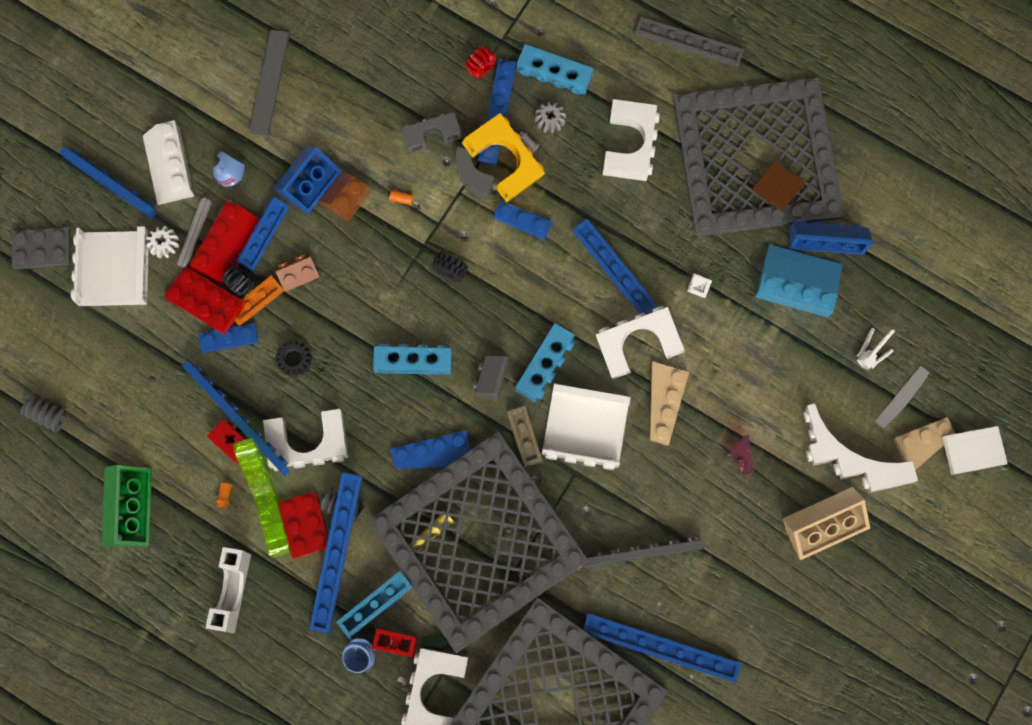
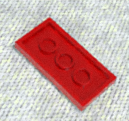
M186 266L163 296L172 304L223 335L226 334L246 305L241 299Z

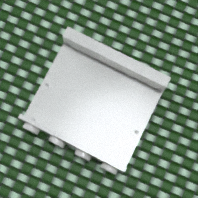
M137 227V231L83 232L80 228H76V234H74L73 238L74 245L76 246V251L73 253L75 270L72 271L74 289L71 290V298L78 306L147 305L149 249L146 245L149 242L146 240V237H149V231L146 227Z
M554 384L542 455H546L545 458L557 460V457L564 458V461L568 463L581 461L584 462V465L595 467V464L603 465V468L607 470L618 468L630 397Z

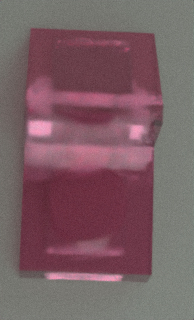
M745 435L725 458H740L738 460V470L742 472V477H749L753 474L749 435Z

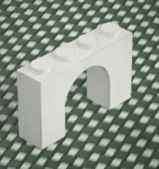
M613 99L610 124L625 125L637 129L643 137L644 144L638 151L631 154L606 151L603 175L647 181L648 175H652L653 164H650V157L654 158L655 147L652 146L653 140L656 141L657 129H654L655 123L659 122L660 112H656L657 105Z
M660 306L653 309V313L648 315L642 313L635 316V320L630 322L623 320L617 323V327L611 329L610 327H605L599 330L596 337L612 379L631 373L623 352V344L626 337L635 330L646 329L655 333L661 342L667 359L685 352L668 307Z
M341 409L321 412L324 432L323 439L320 445L311 452L300 453L290 448L287 439L286 422L283 418L263 420L265 442H269L276 449L274 454L277 457L282 455L289 463L286 467L303 468L308 463L322 465L325 464L324 461L332 460L334 463L342 462L344 458H348ZM268 459V466L274 469V471H279Z
M222 548L219 568H222L224 571L223 588L217 607L209 609L206 629L235 633L251 554L243 550Z
M421 648L420 652H416L414 664H417L416 673L412 672L410 684L413 685L412 693L408 692L406 705H409L408 713L403 714L402 725H450L454 719L453 717L437 715L426 709L421 699V690L426 680L436 674H447L465 678L468 663L467 657Z

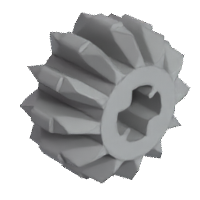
M549 101L547 102V107L541 104L540 110H536L537 117H535L538 129L544 128V133L550 130L551 134L554 133V129L560 131L561 126L565 125L564 119L566 118V114L562 113L563 107L557 108V103L551 106Z

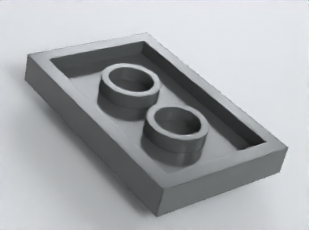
M69 227L12 231V268L14 270L71 265V229Z

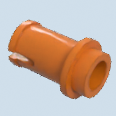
M395 189L391 190L389 200L392 203L399 202L411 206L414 194Z
M220 483L218 498L215 500L216 507L228 508V505L231 504L229 499L233 485Z

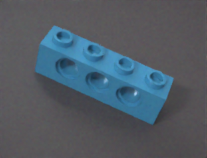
M526 44L517 62V71L524 76L530 75L536 77L541 82L547 81L553 83L558 88H567L575 94L584 95L587 92L594 70L592 67ZM539 63V64H541L542 66H540V67H535V66H533V64ZM556 69V70H558L559 72H558V73H552L550 70ZM574 75L576 78L569 79L568 76Z
M555 323L516 385L515 391L534 403L537 399L541 400L546 392L544 387L547 382L551 384L556 375L554 373L557 366L561 367L566 359L564 354L567 350H572L575 341H573L575 334ZM558 344L562 349L559 352H555L551 349V346ZM549 360L552 363L551 367H543L541 365L542 361ZM534 376H539L542 382L534 384L531 379Z
M379 344V346H374L373 369L375 373L451 375L452 349L446 345H437V348H429L428 345L410 347L407 344H400L398 347H391L390 344ZM396 354L399 356L396 362L389 361L391 355ZM411 355L418 356V360L414 363L409 362L408 358ZM434 355L438 359L435 363H429L427 361L428 357Z

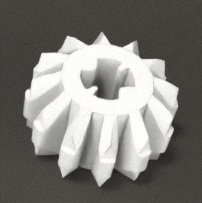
M164 226L162 230L156 227L155 233L150 231L152 237H146V240L149 242L146 247L151 250L150 253L152 255L157 254V257L161 259L163 255L169 258L170 252L175 254L173 248L179 247L177 243L179 238L175 235L173 229L168 230Z

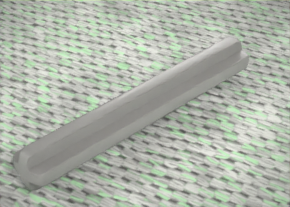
M201 198L177 261L179 267L184 268L189 264L211 206V201L207 198Z

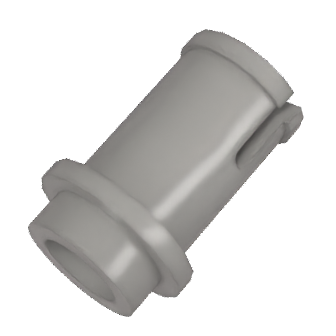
M520 132L519 135L522 143L533 154L539 145L527 136V132Z

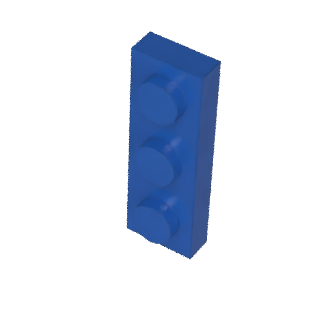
M500 201L494 215L495 220L543 240L546 239L552 226V221L504 201Z
M255 323L231 327L225 335L217 330L198 334L202 354L259 343Z

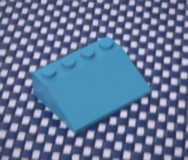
M769 244L755 297L829 317L834 311L838 295L842 264Z

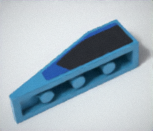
M399 571L336 623L347 637L352 640L412 588L411 584Z

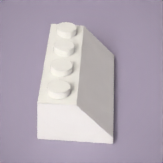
M175 120L156 124L143 135L157 204L161 205L194 197L180 128Z

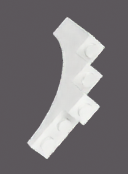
M815 404L807 405L805 408L806 411L803 412L806 423L809 422L811 429L808 430L809 438L815 443L809 445L808 450H806L807 460L812 462V466L835 461V474L840 476V480L863 474L862 484L864 489L868 490V493L918 481L913 461L885 463L864 458L850 451L837 441L821 420Z

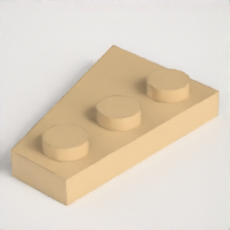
M947 417L896 437L893 440L903 462L913 461L916 470L944 446L942 437L953 435L955 432Z

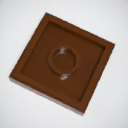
M774 161L753 187L752 191L783 212L804 186L805 182Z

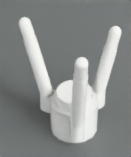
M871 328L860 352L857 354V357H859L857 362L867 370L873 369L894 351L890 349L879 358L876 355L895 332L894 329L890 330L873 351H865L875 331L874 328Z

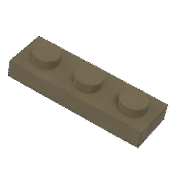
M526 406L507 411L523 466L527 467L543 462Z

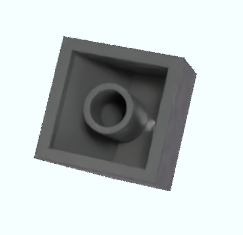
M485 356V360L480 361L478 371L481 372L480 378L475 379L473 390H476V396L498 402L508 367V357Z

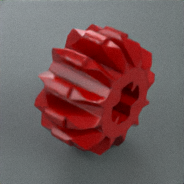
M482 46L476 49L474 53H471L465 64L466 69L475 78H482L483 75L486 76L488 72H491V69L495 66L496 56L490 49Z

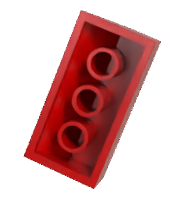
M227 200L190 266L195 272L228 288L222 280V276L231 266L240 267L241 264L236 262V259L259 219L246 209Z

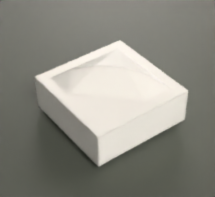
M693 274L687 292L705 298L712 280Z

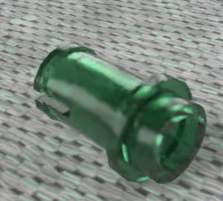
M441 635V637L423 636V649H441L443 651L448 648V640L444 635Z

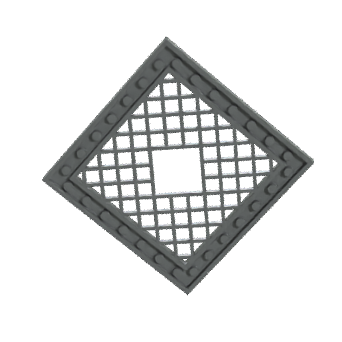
M819 78L673 96L695 236L792 225L797 220H804L810 223L843 219L844 212ZM791 101V102L787 105V107H785L784 105H782L781 103H779V102ZM773 103L769 109L762 106V104ZM793 103L801 107L797 115L789 110ZM775 105L784 110L779 117L771 112ZM746 106H754L751 111L744 108ZM757 107L765 112L761 119L753 114ZM729 108H736L732 114L726 110ZM739 109L747 114L743 121L734 116ZM718 110L714 116L707 111ZM721 111L729 116L725 123L716 118ZM803 111L805 113L806 121L799 117ZM786 112L794 117L790 124L781 119ZM703 113L711 118L707 125L698 120ZM767 115L776 120L772 126L763 121ZM749 117L758 122L754 128L745 123ZM731 119L740 124L735 131L727 126ZM796 120L805 125L800 132L792 127ZM713 121L722 126L717 133L709 128ZM778 122L787 127L782 134L774 129ZM697 124L704 128L700 134L698 132ZM760 124L768 129L764 136L755 131ZM742 126L750 131L746 138L737 133ZM724 128L732 133L728 140L719 135ZM806 128L808 129L809 138L802 134ZM788 130L797 134L793 141L784 136ZM705 131L714 136L710 142L701 137ZM770 132L779 137L775 143L766 138ZM752 134L782 154L777 163L782 165L780 161L784 156L793 162L789 168H786L790 171L795 164L804 169L797 176L801 180H803L801 177L805 172L814 177L810 183L804 181L806 189L802 194L798 192L797 196L799 198L795 203L790 202L783 212L746 185L751 178L756 182L760 179L733 160ZM734 136L743 141L738 148L730 143ZM799 137L808 142L803 149L795 144ZM716 138L725 143L720 150L711 145ZM781 139L790 144L785 151L777 146ZM700 141L706 145L703 151L701 150ZM809 145L811 146L812 155L805 151ZM726 146L735 151L731 157L722 152ZM791 147L800 152L796 159L787 153ZM708 148L717 153L712 160L704 155ZM802 154L811 159L807 166L798 161ZM719 155L727 160L723 167L714 162ZM703 159L709 162L706 168H704ZM813 162H814L815 172H813L812 170L809 169V166H810ZM729 163L738 168L734 175L725 170ZM711 165L720 170L715 177L707 172ZM740 170L749 176L744 183L736 178ZM722 172L730 177L726 185L718 180ZM706 176L712 180L708 186ZM816 179L819 190L811 186ZM733 180L741 185L737 192L728 187ZM714 183L723 188L718 195L710 190ZM743 188L752 193L747 200L738 195ZM808 189L817 194L813 201L804 196ZM725 190L733 195L729 202L720 197ZM709 194L715 197L711 204ZM754 195L762 200L758 208L749 202ZM735 198L744 203L740 210L731 205ZM801 198L807 202L798 204ZM717 200L726 205L721 212L712 207ZM764 203L770 206L767 208H761L764 205ZM746 205L751 208V210H743V209L746 207ZM728 207L734 211L724 213Z
M499 432L368 520L455 653L460 652L588 562L586 556ZM494 460L497 465L488 464V463H490L491 461ZM483 467L482 476L472 475ZM487 467L497 469L495 479L485 477ZM500 469L508 481L498 480ZM467 478L466 487L456 486ZM470 478L481 480L479 490L469 488ZM484 480L495 482L493 492L482 491ZM498 483L508 484L506 495L496 493ZM511 485L519 497L509 496ZM451 489L449 499L440 497ZM454 489L465 491L463 501L453 500ZM468 492L478 493L476 504L466 502ZM481 494L492 496L490 506L480 504ZM495 496L506 498L504 509L493 507ZM509 499L519 500L518 511L507 509ZM435 500L433 510L424 509V507ZM438 500L448 502L447 512L436 511ZM522 501L530 513L521 512ZM452 503L462 504L460 515L450 513ZM465 505L476 507L474 517L463 516ZM479 508L489 509L488 520L477 518ZM492 510L503 512L501 522L491 521ZM422 511L432 513L430 524L420 522ZM418 512L417 521L407 520ZM506 512L517 514L515 525L504 523ZM435 514L446 515L444 526L433 524ZM520 515L530 517L529 527L518 525ZM449 516L459 518L458 529L447 527ZM533 518L541 529L532 528ZM463 519L501 525L493 564L455 557ZM402 523L401 531H399L396 526ZM405 523L416 524L414 535L404 533ZM419 525L429 527L428 537L417 536ZM504 526L514 528L513 538L502 537ZM433 527L443 529L441 540L431 538ZM517 529L528 530L526 541L516 539ZM446 530L457 532L455 542L444 541ZM531 531L542 533L540 544L529 542ZM545 534L553 546L543 544ZM404 537L413 538L411 548ZM416 539L427 541L425 551L414 549ZM501 540L512 542L510 552L499 551ZM430 541L440 543L438 554L428 552ZM515 542L526 544L524 555L513 553ZM444 544L454 545L452 556L442 555ZM528 545L539 547L538 557L527 556ZM542 547L553 549L551 560L541 558ZM557 550L560 556L555 559V553ZM414 553L424 554L422 564ZM498 554L509 555L507 566L497 565ZM427 555L438 557L436 568L425 566ZM512 556L523 558L521 569L510 567ZM441 558L451 559L450 570L439 568ZM526 559L537 561L535 571L524 570ZM455 560L465 562L463 573L453 571ZM540 561L549 563L538 571ZM468 562L479 564L477 575L466 573ZM482 565L493 567L491 578L480 576ZM496 568L507 569L505 580L494 578ZM425 569L435 571L433 581ZM510 570L520 572L519 583L508 581ZM438 571L449 573L447 584L436 582ZM523 573L533 574L522 582ZM452 574L462 576L461 587L450 585ZM465 577L476 578L474 589L464 587ZM479 579L490 581L488 592L477 590ZM493 581L504 583L502 594L491 592ZM507 584L516 586L506 593ZM436 585L446 587L444 597ZM449 588L460 590L458 601L447 599ZM463 590L474 592L472 603L461 601ZM477 593L487 595L486 606L475 604ZM490 596L500 597L489 605ZM447 602L457 604L455 614ZM460 604L471 606L469 617L458 615ZM474 607L483 608L482 611L473 616ZM458 619H463L467 621L461 624Z
M536 598L450 725H475L476 723L480 725L481 720L491 719L492 725H495L494 718L505 716L506 725H510L508 715L518 713L521 725H539L534 695L566 689L573 690L579 725H582L581 716L591 715L593 725H596L595 714L605 712L607 723L598 725H646L668 691L543 601ZM542 627L545 628L546 630H548V631L539 632ZM549 634L550 645L540 647L538 636ZM552 634L562 640L563 643L553 644ZM535 638L536 648L527 649ZM568 645L580 654L570 656ZM565 646L567 657L556 658L554 647ZM551 648L553 659L542 661L540 650ZM537 651L539 662L528 664L526 653ZM522 655H524L525 664L516 666ZM581 657L583 668L572 670L571 659ZM585 658L597 666L586 668ZM567 660L569 671L559 673L557 662ZM553 662L555 674L544 675L543 664ZM540 665L541 676L531 678L529 667ZM526 667L527 679L516 680L515 669ZM597 669L599 680L589 682L587 671ZM601 669L611 675L612 678L603 679ZM584 671L585 683L575 684L573 673ZM512 672L513 681L504 683ZM570 674L572 685L561 687L559 676ZM556 677L558 688L547 690L545 679ZM542 679L544 690L533 692L531 681ZM617 680L629 689L619 691ZM614 681L616 692L605 693L603 682ZM528 682L530 693L519 695L517 684ZM600 683L602 694L591 696L589 685ZM514 685L516 696L505 698L503 686ZM586 686L588 697L577 699L576 688ZM500 689L502 698L492 700ZM630 692L632 703L621 705L620 694ZM634 693L639 695L636 701L634 698ZM616 695L618 706L608 708L606 697ZM531 696L532 708L521 709L520 698ZM603 698L604 709L594 710L592 699ZM517 699L518 710L507 712L506 701ZM589 700L590 711L580 713L578 702ZM503 702L504 713L493 715L492 703ZM489 705L490 715L481 717ZM631 707L630 711L624 718L622 708ZM619 709L621 720L610 722L608 711ZM533 711L535 722L524 724L522 713Z

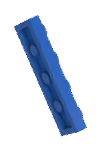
M271 197L239 253L236 262L250 271H254L290 206L276 197Z

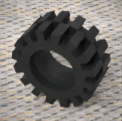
M444 252L437 254L431 266L437 273L455 282H462L468 270V266L464 262Z
M292 340V342L286 341L287 344H281V348L277 349L276 363L285 375L299 377V374L303 375L305 370H309V365L311 366L312 356L307 346L302 342H297L296 340ZM298 352L301 355V360L297 365H289L287 363L289 353Z

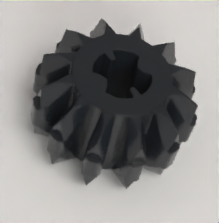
M234 265L228 268L222 276L225 284L240 297H245L255 286L252 279Z

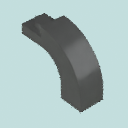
M464 145L463 148L457 147L456 166L461 182L473 194L489 199L495 184V176L478 171L472 163V156Z

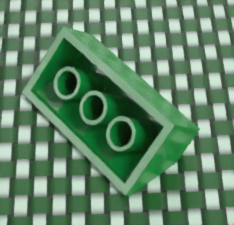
M124 465L105 467L102 546H149L152 468Z

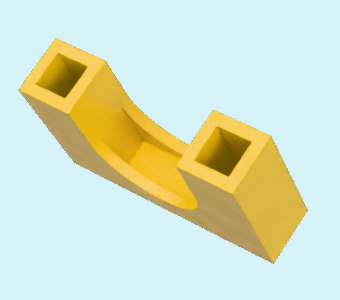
M501 113L465 137L462 142L472 157H475L492 145H502L512 151L516 159L515 172L496 187L506 203L545 174L543 166L534 159L531 150L525 147L520 135L513 131L508 119L503 117Z

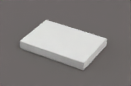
M998 426L942 437L951 475L1008 464Z

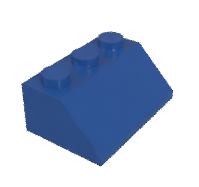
M307 145L273 189L288 202L309 214L342 170L317 147Z

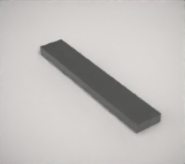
M640 16L634 34L737 68L744 52L742 48Z
M270 31L250 126L251 134L269 136L290 36L289 32Z

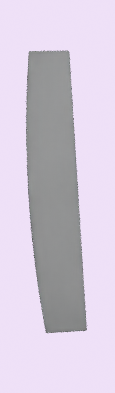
M920 366L875 422L884 429L908 404L930 372Z

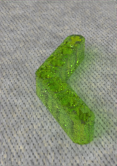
M254 438L233 443L236 457L254 497L270 558L291 553L274 487Z

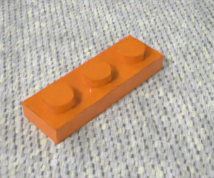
M272 275L241 299L246 305L235 320L239 326L243 325L284 292Z

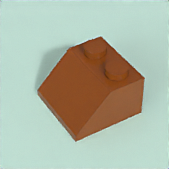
M341 172L318 202L349 222L369 196L370 191L368 186L356 177Z

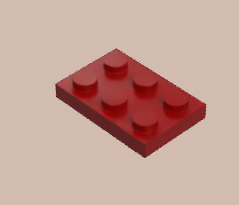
M316 491L277 502L293 559L326 550L329 537Z

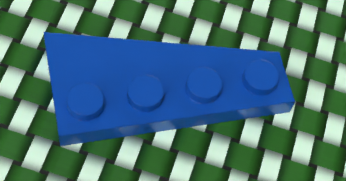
M466 431L391 449L395 469L446 468L471 451Z

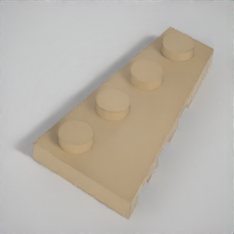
M652 361L650 441L668 446L689 372Z

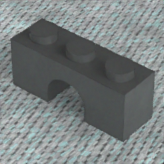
M445 112L439 117L426 118L422 122L416 124L409 123L401 128L409 155L426 150L425 138L431 133L439 134L444 144L462 139L455 112Z

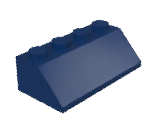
M797 220L790 226L789 249L864 255L873 244L869 228L859 224L844 226L843 223H834L833 225H828L825 222L807 223L804 220Z

